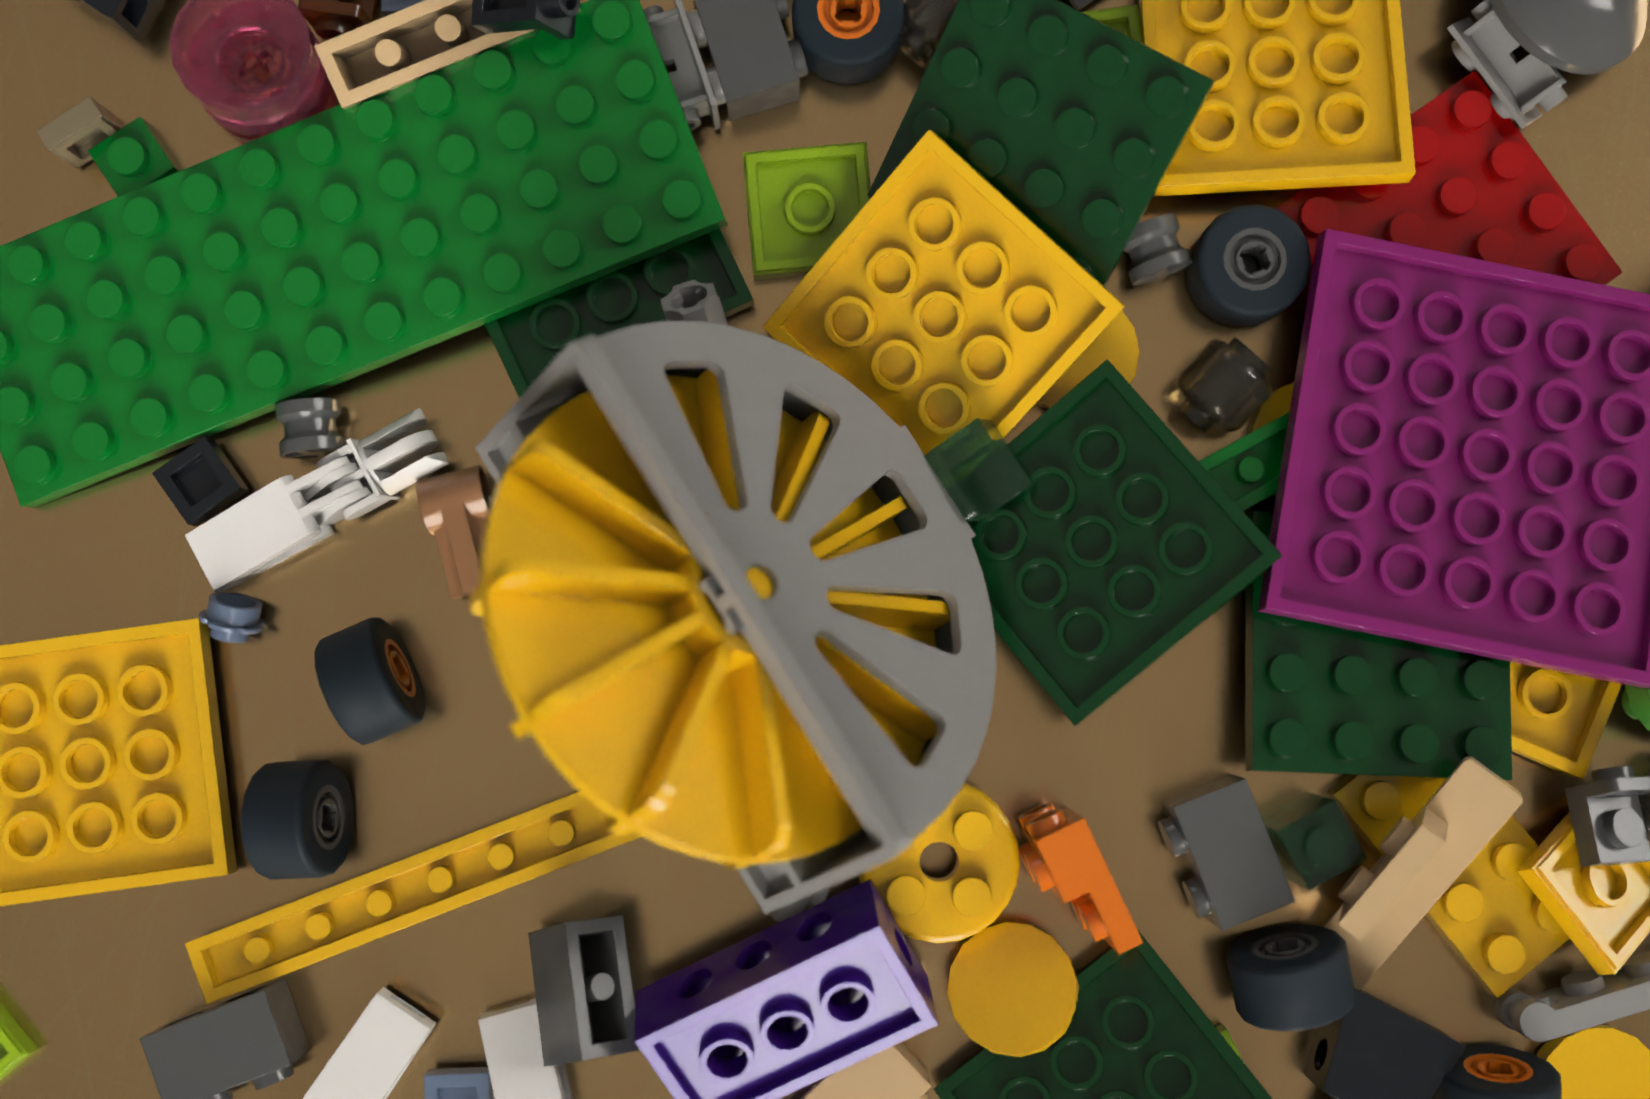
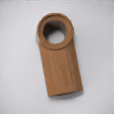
M480 464L416 482V495L420 512L429 533L436 537L451 599L470 596L471 592L480 584V548L483 527L493 494L487 475Z

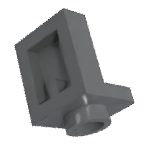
M1633 766L1610 767L1591 771L1592 783L1565 789L1581 867L1626 865L1650 861V848L1638 797L1639 795L1650 793V777H1635Z

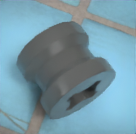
M1164 214L1138 224L1124 252L1128 253L1132 263L1128 273L1132 285H1142L1164 278L1186 268L1193 262L1190 251L1181 247L1176 234L1180 224L1176 214Z
M315 397L293 399L275 404L276 420L283 424L285 436L279 443L280 457L287 459L320 458L345 446V439L337 433L336 419L342 413L340 400Z

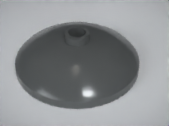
M1489 0L1503 26L1524 49L1542 62L1559 70L1574 74H1597L1614 68L1636 50L1646 28L1647 0Z

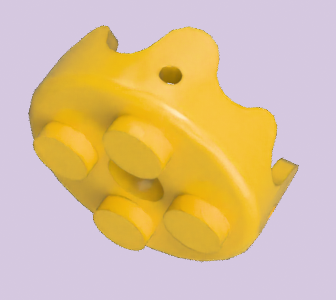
M964 783L946 810L913 840V844L894 859L860 873L859 880L860 883H864L871 879L904 935L915 940L932 943L959 941L978 934L989 926L1009 904L1016 888L1019 874L1020 857L1018 841L1010 821L998 804L980 789ZM935 842L949 844L954 848L957 856L956 866L953 871L942 878L930 877L920 868L922 851L928 845Z

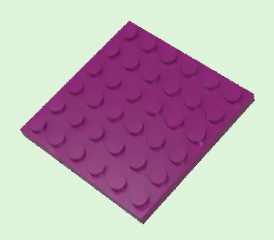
M1326 228L1317 237L1269 541L1281 553L1282 557L1264 572L1258 611L1640 688H1650V294Z

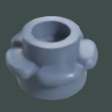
M213 593L209 596L207 610H202L199 613V620L203 624H208L210 628L209 635L212 638L228 643H245L249 640L250 634H256L263 630L264 620L260 618L262 602L256 598L238 593Z

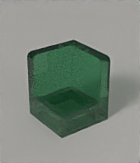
M975 419L924 455L968 522L982 521L1032 485L1031 478L992 420Z

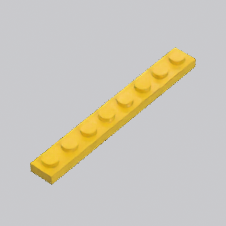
M577 791L200 936L184 944L207 1005L630 842L643 835L631 830L623 836H618L606 829L605 822L608 814L596 806L581 791Z

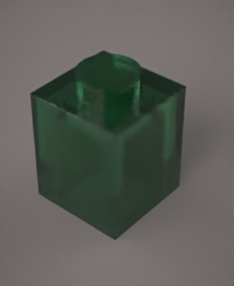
M1311 793L1263 819L1286 878L1308 890L1367 859L1334 799Z

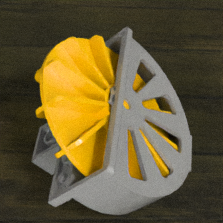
M661 321L639 324L599 337L590 334L568 343L475 447L496 484L493 487V494L483 527L480 548V584L470 594L471 611L474 614L483 616L494 661L505 689L521 717L509 726L517 740L530 733L547 757L563 775L596 806L608 814L605 822L606 829L618 836H623L633 830L658 844L691 856L722 862L727 868H736L764 914H768L894 859L913 844V840L946 810L959 793L976 763L987 733L994 699L996 646L991 604L984 575L971 540L976 536L906 425L899 427L873 400L847 379L818 360L789 345L755 332L728 325L700 321Z

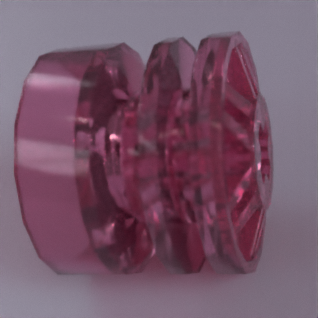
M188 0L177 13L170 35L172 65L189 93L204 107L206 112L212 116L213 120L237 140L246 143L325 111L330 107L334 90L314 47L319 42L294 1ZM265 70L271 76L268 80L261 82L256 76Z

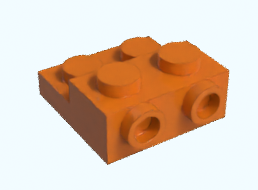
M1052 802L1044 803L1021 814L1017 819L1021 825L1019 828L1026 843L1018 846L1019 855L1032 882L1037 883L1041 892L1051 889L1064 904L1070 902L1084 931L1088 930L1095 942L1104 939L1119 955L1143 944L1141 936L1085 818L1065 805L1055 809Z

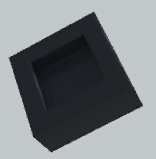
M206 436L152 473L186 523L197 527L249 491L215 440Z

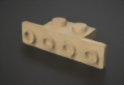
M1465 757L1412 821L1402 816L1381 841L1379 848L1385 853L1370 870L1361 865L1340 890L1338 897L1343 902L1322 927L1336 931L1345 940L1353 983L1356 989H1361L1522 804L1523 795L1519 790L1475 758Z

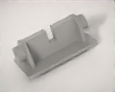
M674 0L675 8L663 11V8L657 5L645 8L644 12L665 65L675 64L676 71L670 72L669 76L690 129L693 130L701 125L700 117L710 115L715 130L721 129L718 105L725 104V98L715 66L705 68L699 52L700 48L707 46V40L697 9L685 11L682 0Z
M1484 0L1471 11L1477 20L1475 24L1470 17L1451 24L1447 28L1455 39L1451 47L1459 62L1470 72L1474 70L1479 71L1492 89L1490 102L1496 112L1502 118L1515 120L1521 129L1543 116L1535 106L1539 103L1546 113L1569 97L1561 87L1567 81L1556 68L1542 62L1531 53L1520 62L1517 60L1512 52L1521 45L1503 26L1489 0Z

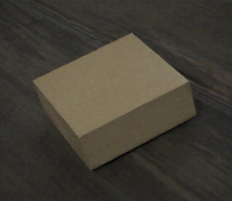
M89 96L37 130L36 133L49 151L75 168H80L92 160L88 150L123 128V125L117 116Z

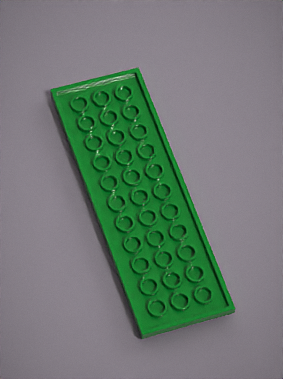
M588 0L580 4L581 11L576 14L575 36L573 39L560 40L542 29L533 30L348 109H343L340 104L1 245L0 451L20 506L38 507L195 443L204 436H212L275 410V404L308 397L727 226L728 223L640 0Z

